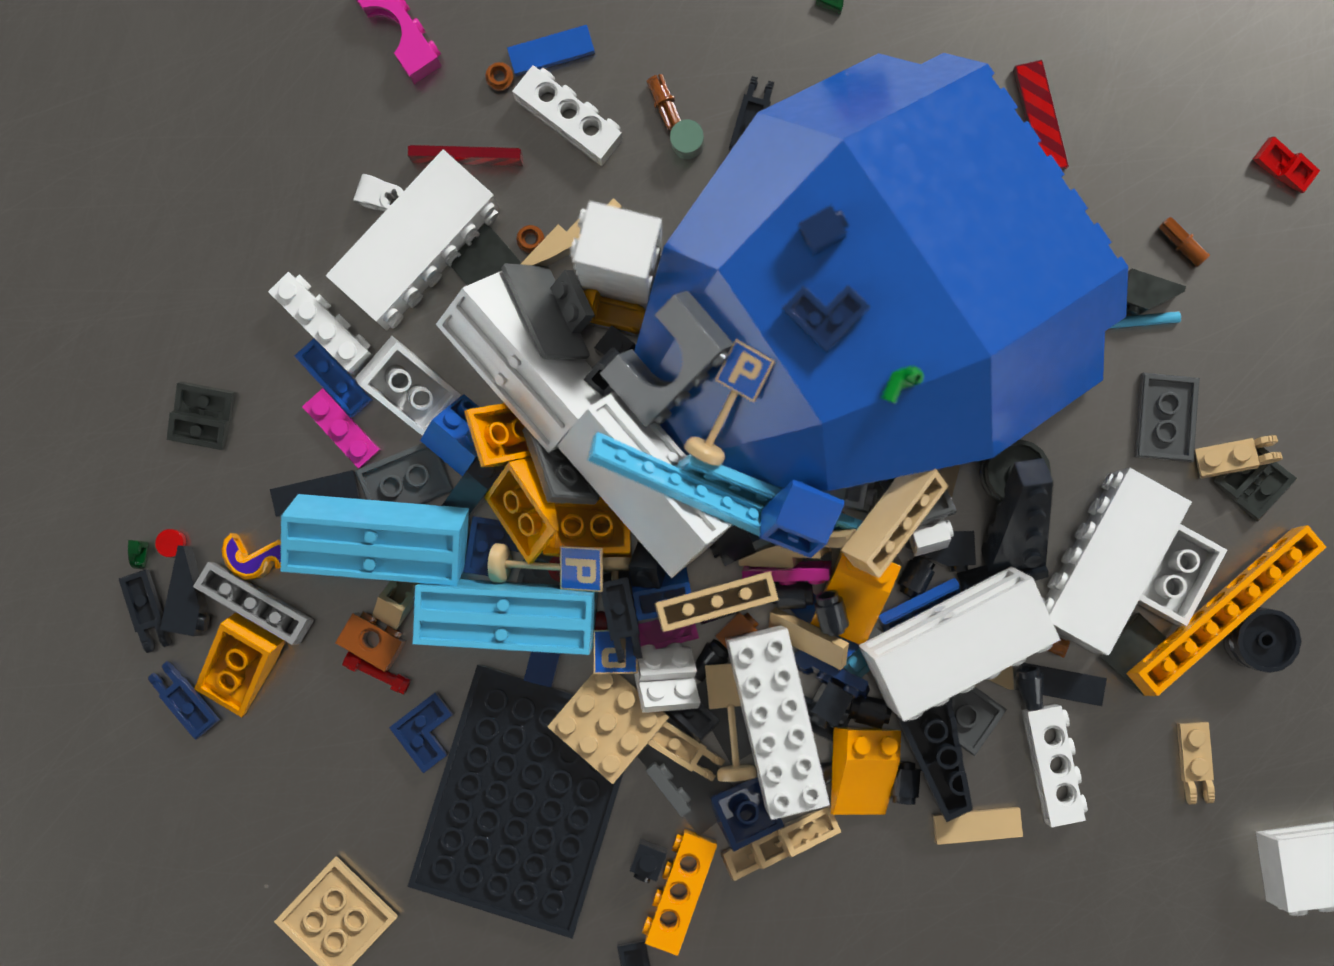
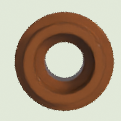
M502 62L490 65L485 74L487 84L497 91L509 88L514 78L512 69ZM497 74L505 75L502 81L495 80Z
M527 225L521 228L516 238L519 248L529 254L545 239L542 230L534 225ZM534 236L536 241L533 244H527L526 238Z

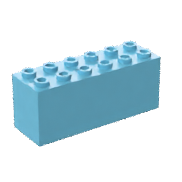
M298 494L281 516V572L457 586L465 566L467 554L469 508Z
M459 579L457 586L419 583L415 585L413 644L589 655L594 647L598 592L560 589V585L492 583V581L471 579Z

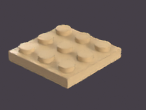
M593 672L548 725V728L609 782L614 784L670 716L664 711L642 713L637 688L621 674H594Z
M336 856L274 923L318 966H352L394 922L398 915Z

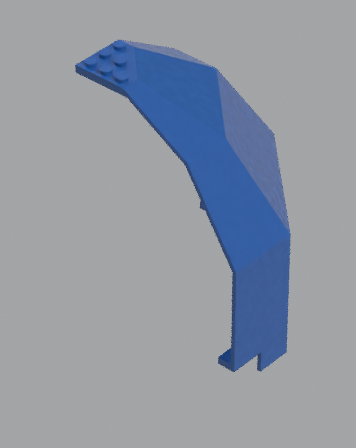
M878 53L758 112L664 245L634 351L649 370L658 378L674 382L681 372L683 363L681 348L655 314L674 294L687 290L733 344L735 340H738L775 361L755 402L740 394L737 395L713 443L725 454L722 466L775 487L784 488L792 480H795L820 491H832L990 459L1103 381L1105 331L1126 317L1128 265L1122 256L1116 257L1109 246L1112 242L1099 223L1094 224L1085 212L1088 207L1075 188L1070 190L1062 177L1065 174L1052 155L1046 156L1039 145L1041 139L1028 121L1023 122L1015 111L1018 106L1005 87L1000 89L992 78L995 73L989 64L947 53H942L922 64ZM832 205L835 212L841 210L848 222L849 227L845 228L847 232L846 238L813 256L798 229V223ZM849 285L871 307L826 353L782 308L803 286L827 307ZM723 364L717 368L713 366L707 372L710 377L700 386H693L688 391L691 396L680 406L675 405L670 410L672 415L660 425L686 456L690 454L684 448L686 441L691 437L707 440L732 390L716 381ZM907 366H916L922 370L924 374L922 383L901 389L895 404L881 398L893 371Z

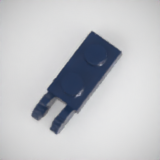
M802 650L795 651L794 658L798 671L805 675L814 673L817 675L816 679L820 682L834 683L842 687V690L853 696V698L857 699L860 696L866 699L870 691L868 681L844 669L839 670Z
M166 661L162 668L173 681V684L168 688L162 678L155 673H152L148 680L160 694L159 698L195 740L199 739L220 719L185 677L181 676L173 664Z

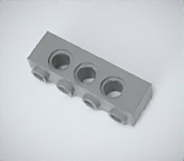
M207 562L193 586L291 645H298L302 642L314 621L311 617L253 583L235 576L229 569L218 563Z

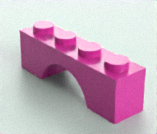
M356 0L368 18L375 16L388 17L401 26V41L394 54L413 84H416L441 67L438 56L441 55L439 49L432 40L429 42L425 40L422 34L426 31L417 18L413 20L407 13L410 8L405 0Z

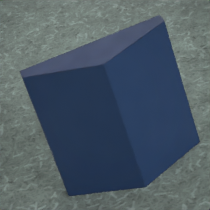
M758 777L745 780L710 797L717 823L733 852L785 827L781 818L771 820L768 815Z

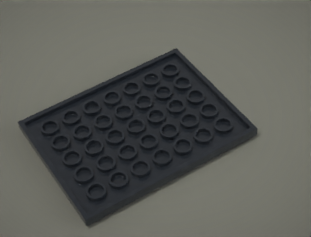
M477 665L407 887L573 939L623 777L622 773L617 781L612 784L548 728V725L575 694L524 681V678L483 665Z

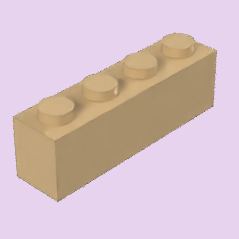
M937 469L897 477L841 550L854 567L880 578L947 489L948 485Z
M771 571L657 602L655 603V608L661 630L665 632L777 601L778 596Z

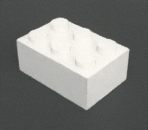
M1180 524L1137 604L1174 625L1187 626L1227 549Z

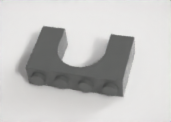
M688 290L674 294L655 314L676 339L682 351V369L674 382L665 381L655 376L632 349L618 354L600 373L645 427L654 423L658 425L664 423L672 415L670 410L675 405L680 406L691 396L688 391L693 386L698 387L710 377L707 372L713 366L715 368L719 367L729 358L727 352L733 346V342Z

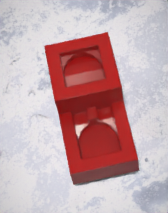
M1275 136L1268 138L1253 158V161L1269 174L1300 193H1304L1320 172V169L1302 153L1294 154Z

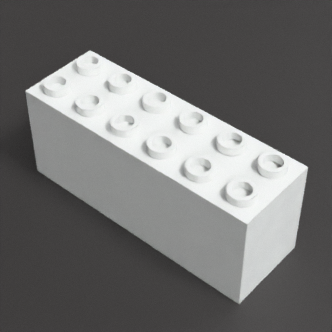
M442 150L326 276L386 331L390 327L393 329L403 320L404 316L402 314L409 307L413 308L421 301L423 297L422 292L428 286L433 287L441 279V272L447 265L451 267L452 261L456 257L461 256L458 250L465 243L468 246L472 244L473 238L480 235L477 230L484 223L489 226L496 220L499 215L497 211L500 207L494 194L445 150Z
M589 201L587 210H581L578 221L580 238H574L570 256L573 257L572 263H575L574 269H576V275H578V281H580L583 291L585 289L597 290L602 297L637 304L646 310L663 251L662 219Z
M503 271L463 287L436 323L437 327L548 453L558 448L557 445L587 408L604 398L583 380L592 370L585 360L544 359L541 357Z
M614 391L587 408L557 447L668 575L673 578L704 553L732 524L588 461L592 438L597 432L675 467L678 466L680 460L686 457L660 425L654 423L645 427Z
M1132 468L1115 471L1113 474L1109 473L1101 486L1104 489L1099 499L1095 498L1088 510V513L1091 514L1086 524L1082 523L1078 527L1074 536L1077 540L1073 548L1069 547L1065 551L1061 562L1064 564L1059 573L1055 572L1047 585L1050 590L1045 598L1042 597L1057 633L1096 654H1110L1192 503L1190 500Z
M1009 567L860 644L859 647L886 705L898 717L906 721L919 718L923 711L933 706L944 705L949 701L950 697L958 693H966L972 690L975 684L984 679L989 680L997 677L1002 670L1009 666H1017L1024 663L1028 656L1036 652L1041 653L1049 650L1052 644L1059 641L1060 638L1034 579L1013 567Z
M780 625L725 638L765 809L771 820L830 806L788 629Z
M1334 822L1256 832L1266 901L1277 906L1278 909L1287 911L1292 916L1308 914L1307 910L1318 909L1321 912L1334 911Z

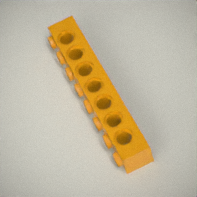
M1308 525L1292 528L1193 614L1187 626L1177 628L1126 674L1145 696H1159L1320 554L1326 546Z

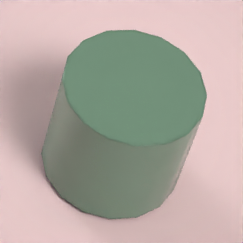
M690 119L681 120L673 126L670 140L674 153L679 158L685 160L694 159L699 156L704 148V135L701 126Z

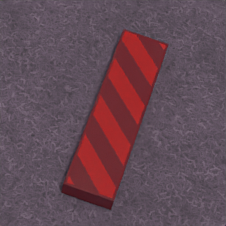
M1043 60L1016 65L1013 70L1025 119L1041 139L1039 145L1046 156L1052 155L1061 170H1065L1069 165Z
M408 146V157L412 163L430 164L442 150H445L460 165L523 166V154L520 148Z

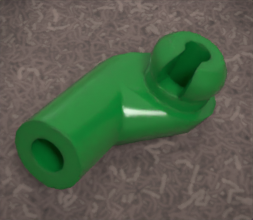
M907 366L893 371L881 398L895 404L901 389L922 383L924 379L922 370L916 366Z

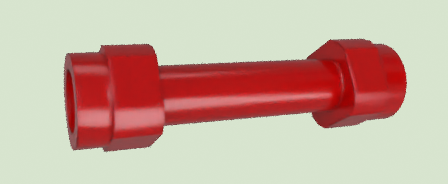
M348 651L342 663V666L353 672L359 670L391 685V690L403 695L408 690L412 680L400 673L395 675L388 671L384 672Z

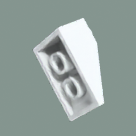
M393 336L386 341L355 378L359 386L422 436L431 420L461 396L458 391Z

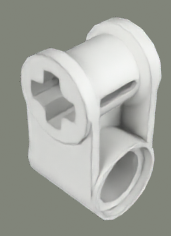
M362 174L353 201L364 207L385 212L392 205L391 200L397 199L404 191L397 185L385 182L371 175Z

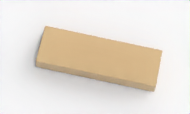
M777 607L770 612L769 628L780 625L787 628L792 646L839 670L846 665L848 642L836 636L822 633L819 628L783 610H779Z
M1019 807L970 811L946 822L942 814H933L935 843L937 845L1023 837Z

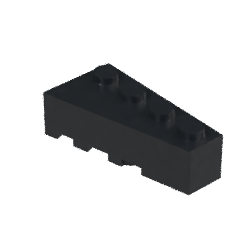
M952 697L944 705L933 706L923 711V714L914 720L903 721L895 714L946 822L973 810L957 732L956 717L954 716Z

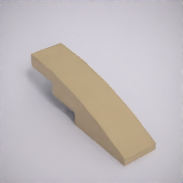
M614 198L607 204L608 206L622 209V206ZM579 219L567 232L558 224L521 264L548 266L569 255L574 238H580Z
M856 529L833 530L828 543L811 558H821L829 551V547L843 548ZM769 543L741 558L739 566L794 568L803 558L809 557Z
M826 806L784 824L785 827L734 852L730 848L720 853L731 880L736 881L759 868L764 869L786 857H793L841 833L835 816L830 814L831 807Z

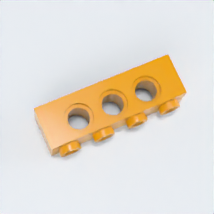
M685 828L682 835H676L671 850L676 852L673 862L667 861L662 874V878L666 879L663 890L657 889L652 902V906L656 907L653 918L647 916L642 933L646 935L645 944L678 956L717 848V840L704 835H698L696 832ZM686 856H691L697 863L694 868L687 870L680 865V861ZM675 884H682L686 887L687 891L683 896L676 897L671 893V887ZM665 912H673L677 919L672 924H665L660 917Z

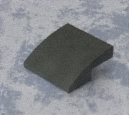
M485 223L477 230L480 235L473 238L470 246L465 243L458 250L461 256L456 257L451 263V268L467 286L502 271L501 267L505 263L521 264V261L495 231Z
M182 381L178 382L176 385L174 411L169 413L167 440L223 450L230 427L235 392Z
M1264 447L1256 449L1258 456L1270 453ZM1277 462L1260 465L1259 468L1219 475L1214 482L1241 509L1258 522L1293 485L1297 477Z
M1138 612L1124 626L1110 654H1100V656L1145 696L1126 673L1167 637Z

